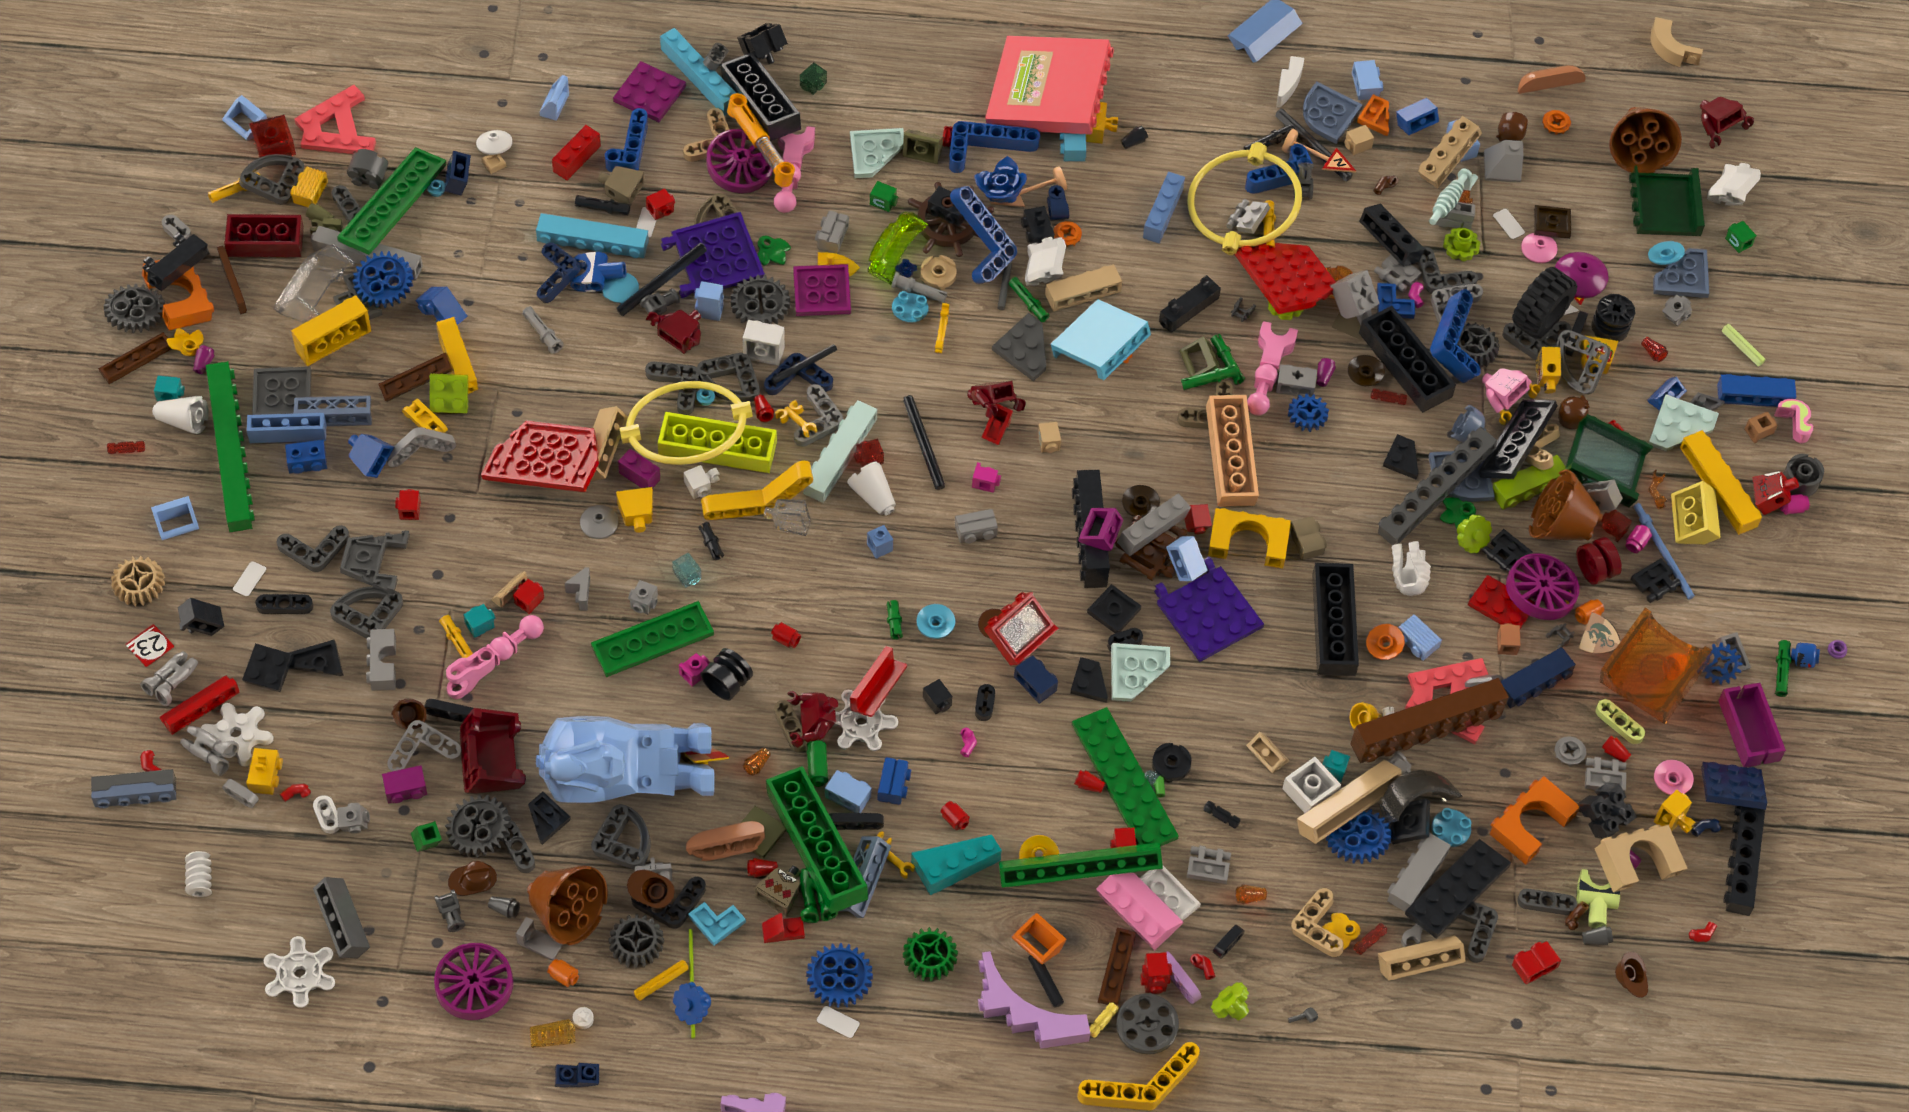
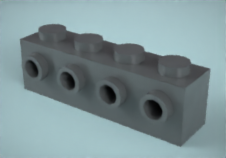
M324 877L313 890L339 958L358 959L370 946L344 878Z

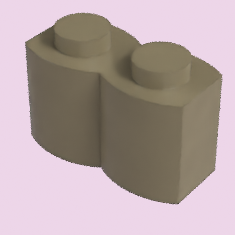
M1313 516L1291 521L1290 533L1302 560L1323 555L1325 548H1327L1326 539L1319 533L1320 525Z

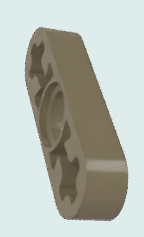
M786 700L778 701L774 706V714L790 748L794 752L805 751L807 748L806 741H804L801 747L797 748L791 744L793 740L789 737L794 732L802 736V726L792 705ZM780 708H783L784 710H786V715H787L786 718H785L784 713H783L782 711H780ZM790 722L795 723L796 728L788 730L785 727L786 724Z

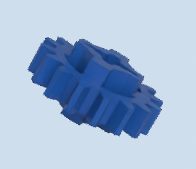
M1308 393L1305 394V397L1298 395V398H1293L1292 404H1289L1288 417H1291L1290 423L1295 422V428L1301 426V431H1304L1305 428H1308L1309 432H1311L1312 428L1319 430V426L1324 427L1325 421L1328 420L1329 409L1326 408L1327 403H1321V397L1315 399V394L1312 397H1309Z
M1720 643L1719 647L1712 644V650L1705 649L1707 655L1701 654V657L1705 659L1699 662L1701 666L1705 667L1701 669V673L1706 672L1705 679L1711 677L1713 684L1716 680L1719 681L1720 685H1722L1724 680L1730 684V678L1736 680L1735 673H1741V670L1738 669V667L1743 666L1742 662H1738L1741 655H1735L1737 649L1735 648L1731 651L1730 644L1726 648L1723 647V643ZM1720 651L1727 652L1731 656H1723L1721 655ZM1713 654L1714 660L1712 663L1708 664V660L1710 656ZM1719 659H1721L1722 662H1727L1724 664V668L1722 669L1720 666H1715L1718 664ZM1734 663V668L1732 672L1729 674V665H1732ZM1717 671L1721 673L1722 677L1716 676L1711 672Z

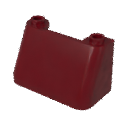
M473 708L460 726V746L465 793L479 794L516 790L525 784L526 775L523 773V770L516 769L514 737L521 730L518 713Z

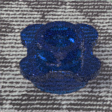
M903 259L900 265H896L895 270L901 276L909 278L913 275V271L917 270V266L910 263L909 259Z

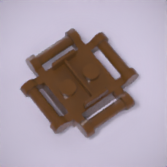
M1135 515V517L1132 519L1131 525L1136 523L1142 517L1139 515ZM1174 525L1168 531L1177 535L1176 539L1164 532L1131 556L1126 552L1123 553L1119 562L1123 565L1131 566L1146 575L1147 579L1151 581L1160 574L1173 578L1176 571L1172 563L1170 566H1167L1171 559L1166 547L1181 536H1187L1188 531ZM1117 539L1115 542V546L1120 550L1124 551L1123 548L1117 543Z

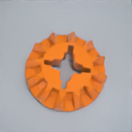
M1551 110L1544 115L1542 123L1549 133L1555 132L1557 135L1558 133L1564 134L1565 131L1569 130L1571 120L1566 113L1559 110Z
M1070 221L1058 223L1053 230L1055 234L1054 239L1062 237L1067 247L1069 245L1075 246L1077 242H1080L1082 236L1081 228ZM1071 231L1070 236L1064 237V234Z

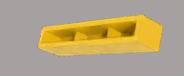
M1703 430L1684 437L1680 449L1700 479L1716 490L1717 504L1738 535L1757 528L1762 519L1759 509L1755 508L1750 496L1741 487L1740 481L1734 477L1731 468L1722 459L1721 453L1713 446L1710 437Z

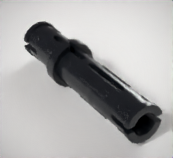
M1288 124L1279 130H1273L1271 134L1244 146V150H1250L1251 145L1256 142L1264 143L1263 145L1267 147L1275 143L1279 144L1287 137L1293 127Z
M576 195L575 198L576 207L608 212V214L618 213L628 216L630 213V204L618 203L612 199L608 201Z

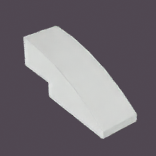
M1291 56L1289 68L1282 69L1276 107L1280 108L1286 103L1297 88L1305 58Z

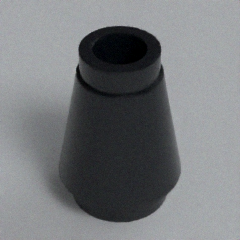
M1136 126L1121 139V143L1127 149L1145 142L1148 134L1142 126Z

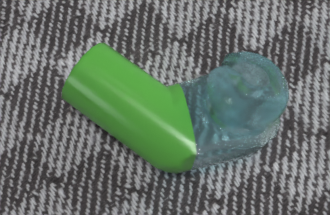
M1146 771L1144 778L1149 781L1150 785L1155 787L1156 796L1158 798L1164 797L1165 784L1163 777L1154 771Z

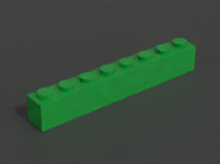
M1150 843L999 861L1001 886L1005 888L1163 869L1160 844Z

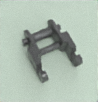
M1240 297L1231 311V316L1235 315L1241 318V322L1251 316L1256 305L1253 304L1246 311L1239 307L1243 300ZM1240 310V311L1244 312L1245 314L1242 315V314L1238 313L1237 311Z
M1566 623L1554 627L1550 633L1546 634L1547 638L1558 634L1563 639L1562 644L1557 646L1558 649L1568 644L1570 638H1574L1575 632H1570L1566 628ZM1563 630L1567 634V636L1564 637L1560 633V631Z

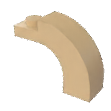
M1655 17L1651 30V44L1655 52L1663 60L1680 67L1682 62L1699 65L1703 49L1686 46L1677 42L1671 34L1672 20Z

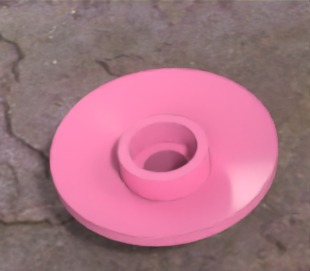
M1532 233L1523 239L1521 250L1530 261L1547 263L1555 258L1557 244L1549 236H1539Z
M1663 761L1654 772V781L1657 787L1668 795L1673 794L1676 790L1686 794L1692 788L1694 782L1693 773L1686 764L1680 761Z

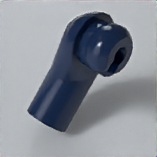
M1715 818L1702 819L1691 829V833L1698 837L1706 829L1718 832L1721 830L1720 821Z

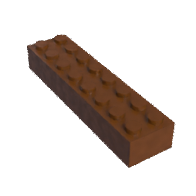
M1496 678L1357 725L1350 744L1360 764L1364 762L1370 763L1378 757L1384 755L1385 757L1391 756L1396 751L1408 750L1419 743L1423 745L1431 739L1437 737L1439 739L1444 738L1449 733L1455 731L1461 732L1466 727L1472 725L1479 726L1484 721L1490 719L1492 721L1502 716L1509 696L1500 679Z

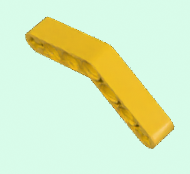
M805 460L795 463L760 490L707 495L701 499L703 516L706 520H718L773 513L813 482L811 464Z
M1193 1042L1185 1043L1147 1085L1084 1080L1079 1084L1078 1100L1084 1105L1154 1110L1196 1065L1200 1049ZM1172 1067H1179L1181 1071H1174ZM1165 1081L1168 1085L1161 1086L1158 1082ZM1111 1092L1113 1096L1107 1097L1103 1093ZM1124 1094H1132L1134 1098L1128 1099ZM1151 1095L1155 1099L1150 1101L1147 1100L1145 1096Z

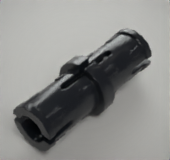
M702 523L703 528L699 525L698 529L704 538L703 543L708 547L712 559L716 561L721 559L720 556L723 558L724 553L718 543L719 539L714 535L710 523Z

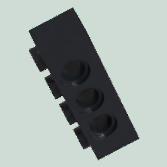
M1381 203L1364 208L1359 222L1403 267L1420 261L1425 248Z

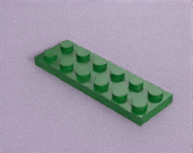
M696 601L591 642V647L605 676L609 677L714 636V630L700 602Z

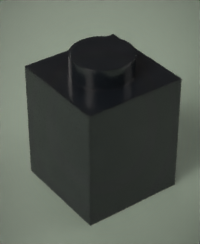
M940 679L923 688V699L935 715L939 712L947 711L952 706L953 696Z

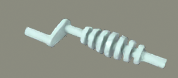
M1466 168L1461 169L1458 172V180H1453L1439 194L1429 223L1435 225L1439 218H1444L1457 205L1462 193L1465 195L1469 194L1478 176L1472 174Z

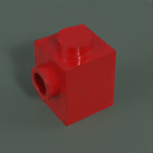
M665 188L646 197V209L655 220L669 216L674 212V196L669 194Z
M400 490L399 497H396L395 508L398 509L400 520H419L421 503L419 490Z
M1208 504L1190 505L1191 508L1186 518H1184L1186 530L1194 532L1196 535L1203 534L1212 526Z
M527 579L517 587L516 592L513 594L514 604L530 614L544 599L543 587L538 582Z
M1114 828L1113 840H1110V848L1136 845L1135 828Z

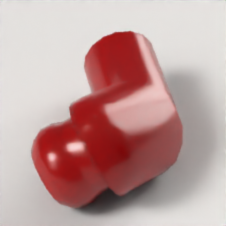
M151 750L143 751L140 756L142 769L146 772L162 770L153 765V756L155 754Z
M305 783L293 784L279 795L286 802L299 793L301 797L305 798L311 794V790Z
M1708 922L1705 929H1692L1689 932V938L1695 942H1708L1714 934L1717 925L1713 922Z
M1193 954L1190 957L1192 965L1203 970L1206 980L1216 977L1209 958L1201 954Z

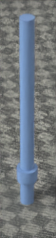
M1640 503L1635 504L1633 507L1639 516L1641 525H1645L1650 529L1651 538L1667 565L1673 571L1674 577L1680 580V587L1688 600L1692 599L1695 595L1654 528L1651 517L1645 513Z

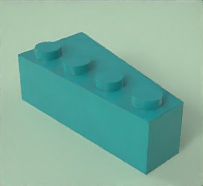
M991 834L912 852L911 863L915 866V871L927 891L932 895L1001 861L1002 850Z

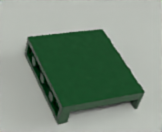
M1634 166L1633 172L1629 174V183H1632L1630 197L1633 198L1632 212H1635L1633 226L1636 227L1637 234L1701 236L1705 223L1699 168H1691L1689 174L1638 173V167Z

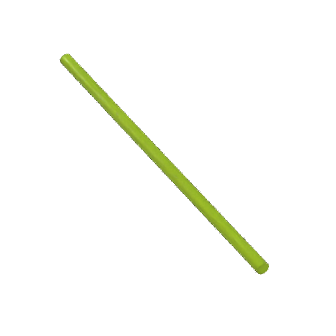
M689 929L690 982H694L693 930ZM695 1024L691 1025L692 1039L695 1038Z

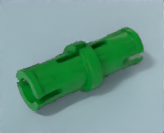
M890 600V602L886 603L888 610L887 623L890 626V638L898 640L903 637L901 629L902 616L899 613V602L897 600Z

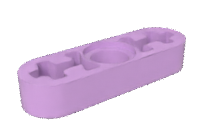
M1167 951L1168 963L1172 964V976H1170V979L1189 1003L1193 1004L1200 1000L1202 997L1199 989L1171 953Z

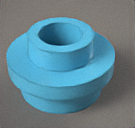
M433 180L427 187L428 192L434 197L443 195L445 183L442 180Z
M700 389L696 394V399L701 405L708 406L714 401L715 393L711 390Z

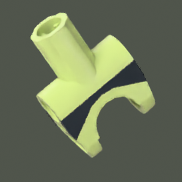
M1582 869L1576 890L1577 905L1583 901L1589 906V927L1595 929L1607 925V908L1618 909L1620 891L1613 893L1609 883L1604 886L1596 885L1590 879L1588 870Z

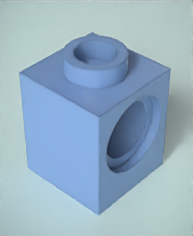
M882 525L867 532V545L875 558H879L893 551V538L885 525Z

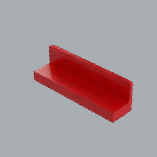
M885 646L851 694V711L873 717L906 670V663L894 660L892 647Z
M225 675L161 715L160 720L173 735L240 693L237 682Z

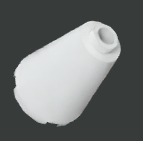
M202 396L158 401L154 405L152 413L158 421L193 434H199L205 429V426H202L204 420H208V404L206 400H202Z
M872 462L862 467L858 475L854 473L848 479L847 483L880 515L884 514L887 516L895 510L896 503L879 462Z

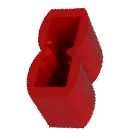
M1548 941L1543 943L1537 942L1530 948L1531 950L1526 952L1520 951L1514 956L1512 966L1525 984H1529L1559 967L1561 959Z

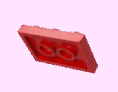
M1489 575L1485 577L1468 602L1469 607L1502 625L1508 623L1520 625V630L1530 617V615L1524 613L1513 603L1508 595L1506 585ZM1528 599V600H1527V601H1529L1530 603H1532L1533 605L1535 604V602H1534L1533 600H1531V599Z

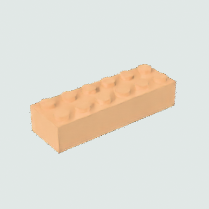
M1209 396L1206 412L1218 507L1255 506L1259 492L1247 396Z

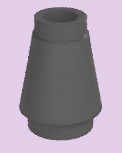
M492 896L489 899L488 908L507 918H515L520 910V902H517L514 898Z
M1604 925L1582 932L1584 944L1608 945V943H1613L1611 927Z

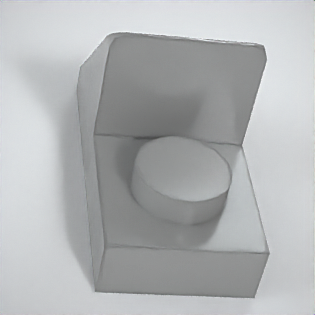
M585 567L565 582V592L576 593L575 602L579 603V609L582 611L588 610L589 567Z

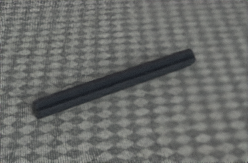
M1281 108L1276 112L1275 116L1285 126L1290 124L1293 129L1297 130L1298 138L1309 148L1328 157L1332 155L1284 109ZM1335 171L1346 182L1353 175L1351 172Z
M703 243L697 244L616 308L617 312L621 316L626 315L640 304V301L645 296L653 294L707 251Z
M912 395L905 396L903 402L936 490L944 489L945 482Z

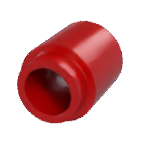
M782 622L779 625L775 624L771 631L772 639L788 648H795L801 639V634L798 633V630Z
M949 801L941 808L942 817L956 831L963 830L968 826L970 816L957 803Z

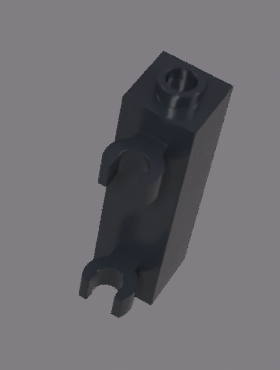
M177 233L173 237L176 240L173 242V245L176 247L157 263L151 257L143 260L145 263L143 269L148 272L147 282L162 292L206 257L208 246L206 242L195 234L185 239L182 234Z
M1204 276L1200 279L1199 284L1178 299L1174 298L1168 302V306L1160 311V325L1172 333L1218 300L1221 287L1209 276Z

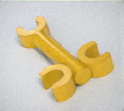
M942 303L935 353L942 354L950 306L947 303Z
M796 400L792 401L789 407L787 406L784 409L775 411L776 419L780 418L781 423L784 424L790 417L802 428L805 437H810L808 432L810 430H813L815 433L817 432L816 424L807 423L799 416L804 410L802 405L798 406Z
M879 832L877 836L882 839L884 832ZM889 838V839H888L887 841H885V842H887L889 845H891V843H892V838ZM870 844L866 845L865 850L869 848ZM889 851L887 859L900 869L901 877L907 879L908 874L904 870L910 869L914 872L915 866L910 862L904 863Z

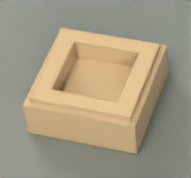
M500 154L487 155L482 158V163L490 174L506 167V162Z

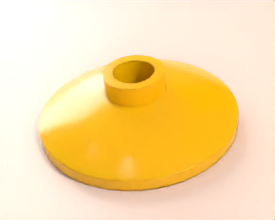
M1034 835L1026 839L1021 845L1019 859L1037 857L1035 853L1038 850L1043 852L1042 856L1058 855L1059 849L1051 838L1044 835Z

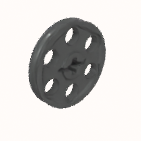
M1139 994L1131 997L1121 1006L1116 1026L1120 1039L1128 1048L1141 1054H1156L1166 1050L1174 1042L1179 1028V1019L1174 1007L1163 997L1155 994ZM1147 1001L1150 1007L1142 1009L1139 1007V1002ZM1165 1008L1169 1011V1015L1162 1017L1158 1014V1010ZM1131 1012L1134 1015V1019L1130 1021L1125 1020L1123 1014ZM1145 1020H1148V1022L1151 1023L1150 1027H1147L1146 1024H1144ZM1169 1027L1173 1033L1170 1036H1165L1162 1034L1161 1029ZM1134 1031L1137 1034V1038L1130 1040L1126 1037V1033ZM1151 1038L1156 1041L1157 1045L1155 1047H1148L1145 1041Z

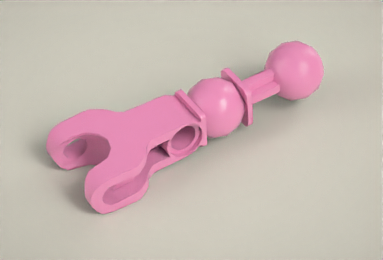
M807 126L802 134L795 135L791 133L778 140L779 148L784 151V162H789L795 167L792 184L788 187H781L782 191L778 192L774 198V206L779 212L789 213L796 206V197L792 191L797 189L801 178L803 156L814 148L815 127Z
M1263 321L1258 338V345L1263 350L1260 366L1255 372L1254 387L1257 390L1256 393L1251 394L1247 399L1248 411L1251 414L1261 416L1268 411L1270 401L1266 396L1267 392L1272 391L1273 385L1278 379V369L1282 357L1289 355L1294 350L1298 333L1297 329L1289 328L1287 334L1283 336L1276 335L1271 330L1272 323Z
M528 615L521 620L519 629L510 636L503 632V637L493 639L490 645L487 644L486 647L479 649L471 656L459 658L449 665L446 669V677L449 680L447 694L453 699H460L471 692L478 681L495 668V665L498 666L500 661H505L513 653H517V644L526 638L536 639L540 637L544 630L542 620L536 615ZM457 671L456 675H453L451 673ZM459 684L461 685L460 691H452L454 687Z

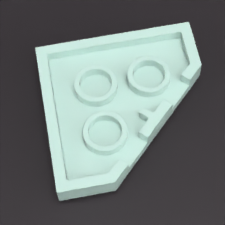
M903 128L850 131L854 178L873 177L903 149Z
M1665 395L1648 444L1667 451L1681 444L1686 436L1701 430L1705 434L1711 433L1719 413Z
M1112 643V700L1131 702L1170 666V647Z

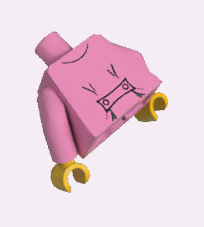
M1502 368L1494 375L1486 373L1482 379V383L1486 387V396L1496 413L1499 412L1501 415L1499 422L1502 425L1506 424L1504 417L1508 421L1512 417V414L1504 411V408L1508 410L1527 391L1529 397L1533 399L1541 391V387L1538 384L1532 385V381L1520 370L1511 371Z

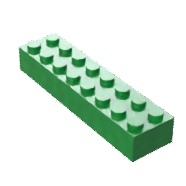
M803 766L766 779L767 795L830 914L868 900L867 884Z

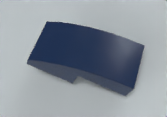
M578 1063L577 1066L560 1064L555 1066V1087H589L599 1085V1064Z

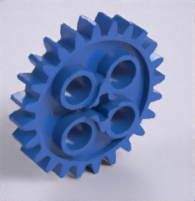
M382 251L380 256L373 253L372 259L366 256L367 262L360 261L362 267L356 266L357 272L353 273L355 278L353 279L354 289L358 297H362L364 303L368 301L369 306L375 303L376 308L380 304H383V307L386 308L387 303H390L393 307L394 301L401 303L399 298L406 299L405 292H411L409 287H413L412 280H414L412 269L408 261L405 262L404 257L399 258L397 253L393 257L390 251H388L386 256Z
M1370 809L1368 812L1363 811L1326 837V841H1328V847H1332V853L1338 852V858L1345 856V861L1351 858L1353 863L1356 860H1360V863L1363 864L1364 859H1367L1368 862H1371V857L1379 859V854L1384 855L1385 849H1389L1391 829H1389V823H1385L1384 817L1379 818V813L1373 815L1372 809Z
M832 943L830 950L824 946V953L817 951V957H811L812 963H808L809 971H806V977H808L807 985H811L810 992H815V999L821 996L822 1004L828 1000L829 1007L834 1002L837 1008H839L841 1003L848 1007L849 1001L855 1005L856 998L863 1000L862 993L868 994L867 987L872 986V981H870L873 979V974L870 973L872 972V966L869 965V958L864 959V952L858 954V947L852 951L850 950V944L843 948L842 943H840L839 948H836ZM828 963H832L835 966L832 968H828L825 965ZM853 964L855 967L850 969L846 965ZM826 982H832L834 985L831 987H827L824 984ZM852 983L854 986L849 988L845 984Z

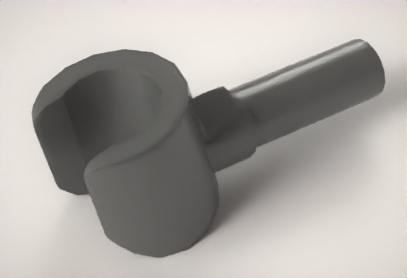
M1310 1007L1300 1015L1288 1018V1021L1291 1023L1307 1018L1309 1023L1318 1019V1014L1315 1009Z

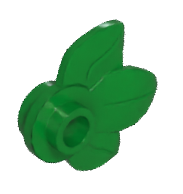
M767 235L760 237L757 242L759 248L758 258L763 266H766L770 260L780 265L785 264V252L791 249L788 242L781 238L773 239Z
M1455 497L1445 498L1442 502L1447 510L1441 514L1440 520L1446 524L1455 523L1457 529L1464 519L1469 520L1471 515L1476 514V508L1469 501L1462 502L1459 498Z

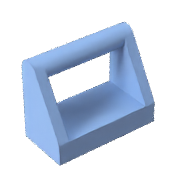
M562 75L552 85L540 110L541 117L557 121L569 96L567 76Z
M243 95L234 101L222 118L223 122L247 141L251 140L268 126L266 114ZM241 112L254 122L248 132L232 120Z
M189 496L151 507L161 540L199 529ZM190 513L193 523L163 532L160 522Z

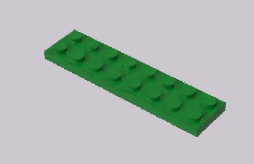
M415 147L337 236L338 242L370 255L431 182L446 167V160Z
M1108 707L1073 720L1072 726L1100 778L1105 782L1104 785L1127 827L1135 828L1137 845L1159 843L1161 847L1177 840L1179 837Z

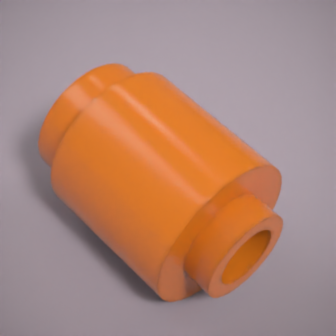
M1598 599L1589 600L1575 609V618L1579 623L1586 625L1592 612L1600 616L1602 615L1604 606Z
M554 959L548 967L547 973L550 974V977L566 987L575 985L579 979L578 969L563 960Z

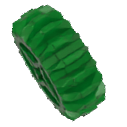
M930 927L927 928V932H924L921 928L919 934L914 932L912 938L908 937L907 944L903 947L904 965L909 966V973L914 971L915 978L922 975V981L926 977H929L931 982L933 977L940 981L941 974L947 977L948 971L954 970V965L957 964L956 957L958 956V951L955 950L957 945L952 943L953 938L951 936L946 937L947 933L945 931L940 934L938 928L935 929V932H932ZM940 946L945 950L947 954L946 958H944L942 956V953L939 952ZM914 951H917L918 955L921 956V962L915 958Z

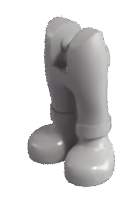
M184 651L177 653L161 669L156 671L153 677L144 679L140 686L146 694L152 696L155 693L157 700L162 705L168 706L172 702L171 690H174L178 684L192 674L198 665V661L193 657L186 661L188 654Z
M189 726L186 731L197 737L195 742L193 743L186 738H182L180 743L191 754L203 759L206 763H210L211 769L218 776L224 775L229 768V762L204 748V745L217 751L225 758H232L239 750L238 743L235 741L223 743L204 729Z

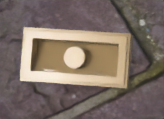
M524 571L517 574L491 600L499 607H503L513 598L517 587L527 580V573Z
M1259 732L1246 745L1271 773L1276 772L1289 762V759L1262 732Z

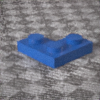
M1377 283V295L1380 303L1377 305V313L1393 306L1402 318L1414 319L1415 300L1396 299V284Z

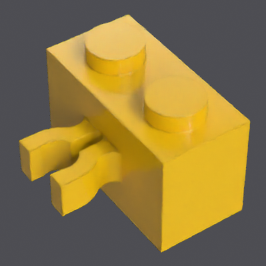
M1100 102V112L1096 115V127H1093L1092 134H1086V142L1103 144L1105 129L1117 132L1118 125L1112 124H1118V117H1106L1107 103Z
M254 748L246 783L248 789L253 793L273 795L274 788L278 787L279 776L277 774L283 765V759L280 758L278 750Z
M1676 790L1661 804L1653 822L1656 825L1660 824V827L1669 825L1671 832L1679 825L1685 833H1688L1695 824V821L1686 816L1692 802L1687 795Z

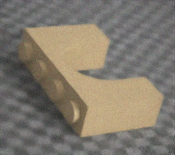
M1660 824L1654 825L1646 831L1642 828L1630 835L1628 833L1620 834L1614 839L1607 837L1600 841L1601 844L1594 848L1613 893L1629 889L1639 882L1630 860L1631 847L1640 848L1651 856L1662 880L1678 876L1688 869L1669 825L1660 827Z

